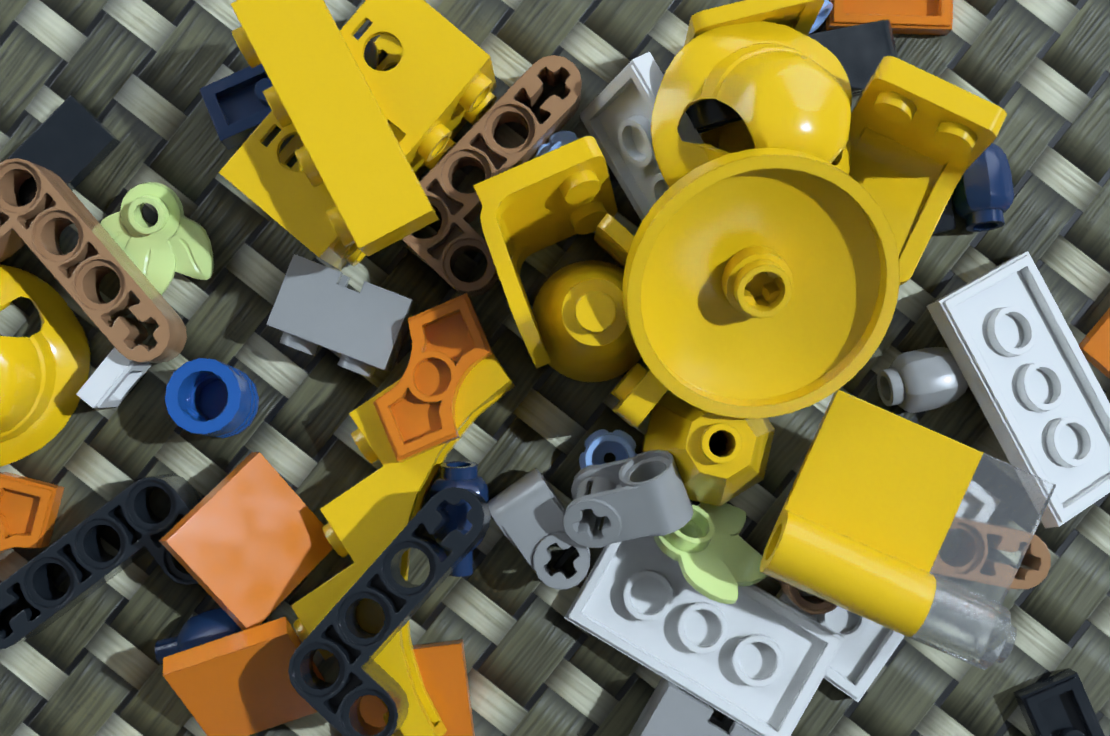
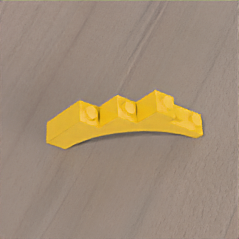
M494 354L479 362L466 376L459 389L455 404V422L460 438L404 462H397L373 403L376 399L394 388L399 380L349 413L358 427L351 433L355 444L371 464L379 459L383 467L320 509L328 521L322 527L328 542L339 556L344 558L349 554L354 563L291 605V608L298 617L293 623L294 628L302 642L422 509L425 496L440 470V465L444 463L448 453L478 416L515 387ZM411 548L403 553L399 563L400 573L406 581H408ZM364 598L360 601L356 610L357 623L363 630L374 634L381 631L384 626L385 615L378 602L373 599ZM408 621L374 659L382 669L400 684L407 695L409 703L407 718L392 736H443L447 729L424 686L413 650ZM317 649L324 660L334 656L328 650ZM381 699V701H382L383 704L385 705L386 709L388 710L387 705H386V704L384 703V701ZM389 711L383 714L386 725L389 719Z

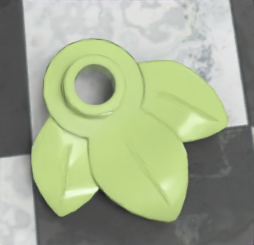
M146 182L134 186L124 196L121 210L105 217L100 222L102 227L161 295L165 293L172 282L175 272L200 280H208L212 276L214 258L211 241L206 230L195 221L184 216L183 206L179 197L164 184ZM145 203L154 206L158 212V221L155 225L146 222L142 215V208Z
M703 502L697 506L692 505L694 513L691 520L684 527L664 536H653L654 540L663 553L678 561L685 580L696 591L716 602L734 604L738 599V586H751L768 576L760 572L762 555L739 536L746 521V512L727 503L722 506Z

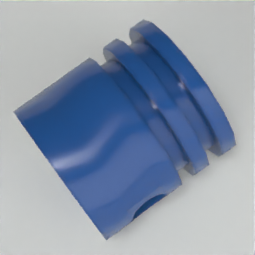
M199 358L184 363L174 371L166 386L165 403L170 417L179 427L186 431L205 436L228 438L240 434L251 425L258 412L259 396L256 385L246 373L215 359Z

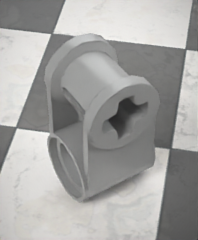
M651 450L632 458L601 465H590L581 469L573 480L571 488L573 501L566 508L563 524L570 539L579 545L589 548H601L621 541L646 536H664L684 527L691 520L694 512L673 455L664 450ZM590 482H593L591 493L587 495ZM605 516L602 530H599L601 518Z
M536 467L487 502L491 516L513 546L519 549L538 578L545 585L554 589H570L578 585L586 577L591 562L589 547L579 545L570 539L566 533L563 524L566 508ZM557 543L563 550L573 545L577 549L579 554L576 555L573 561L575 572L568 574L563 568L556 569L553 572L548 567L547 563L553 556L550 545Z

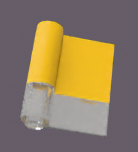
M837 390L832 396L769 537L761 559L760 572L972 666L986 670L995 661L998 663L1004 662L1014 647L1017 629L1011 625L1010 611L1002 604L1056 484L862 399Z

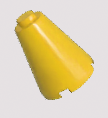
M589 260L576 262L555 272L539 290L532 311L551 361L549 365L560 374L582 382H602L622 375L640 360L641 355L631 336L623 306L624 269L603 261Z

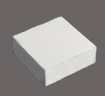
M114 347L76 395L92 408L118 407L152 364L129 360Z

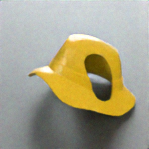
M766 21L718 27L708 30L688 42L676 54L665 71L652 111L651 136L657 164L669 188L695 168L713 159L730 154L712 145L682 141L678 128L681 118L692 104L704 99H716L733 108L747 125L753 138L755 149L783 148L801 151L817 156L829 163H832L837 157L835 166L849 174L851 165L849 131L852 105L850 82L837 57L809 36L789 26Z
M0 265V311L7 308L18 297H26L32 301L38 310L42 323L40 331L31 337L0 336V467L23 459L43 448L66 426L81 399L76 393L88 380L90 371V348L83 327L65 300L52 286L39 277L25 270L7 265Z

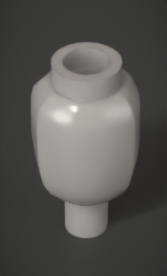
M946 347L923 348L902 353L894 359L888 369L880 370L877 374V388L883 403L886 406L898 405L909 413L932 410L955 402L966 392L969 386L951 351Z

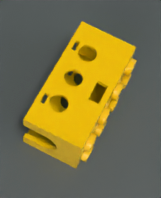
M365 0L340 30L417 179L428 168L431 170L456 145L452 139L467 122L474 126L494 105L497 99L492 93L497 85L491 56L424 0ZM366 20L372 23L370 27L357 40L354 34ZM380 35L374 43L377 46L379 55L384 51L387 56L375 70L366 63L364 50L367 43L373 37ZM396 65L394 68L385 71L390 66ZM271 110L218 173L320 259L340 271L347 262L352 266H356L366 257V254L358 249L356 243L345 247L337 236L326 214L327 210L336 205L325 184L322 183L313 187L304 171H302L303 169L298 160L291 168L286 165L295 155L294 151L303 147L304 144L293 123L283 128ZM278 126L281 131L267 147L264 146L262 142ZM295 135L279 153L283 141L289 136Z

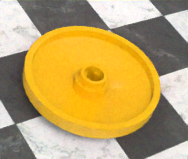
M758 148L734 152L713 159L680 178L663 193L642 220L630 246L624 269L623 306L626 321L634 343L647 367L664 387L678 398L704 411L726 417L743 419L776 417L801 410L825 399L850 381L866 365L883 340L896 308L900 287L899 253L888 219L878 203L856 180L835 165L817 156L783 148Z

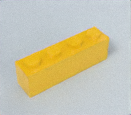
M237 0L231 3L242 25L231 31L250 67L254 68L260 64L264 67L273 86L264 90L263 94L280 125L284 128L293 123L304 146L295 150V155L312 186L316 187L324 183L336 206L327 210L326 214L342 244L347 247L356 243L359 250L370 256L439 220L324 0Z

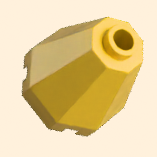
M671 391L665 393L651 410L642 452L664 450L671 453L690 500L722 506L764 479L775 431L768 418L743 419L713 414L690 405ZM721 430L724 434V439L720 442L722 450L714 455L709 448V439L713 433Z

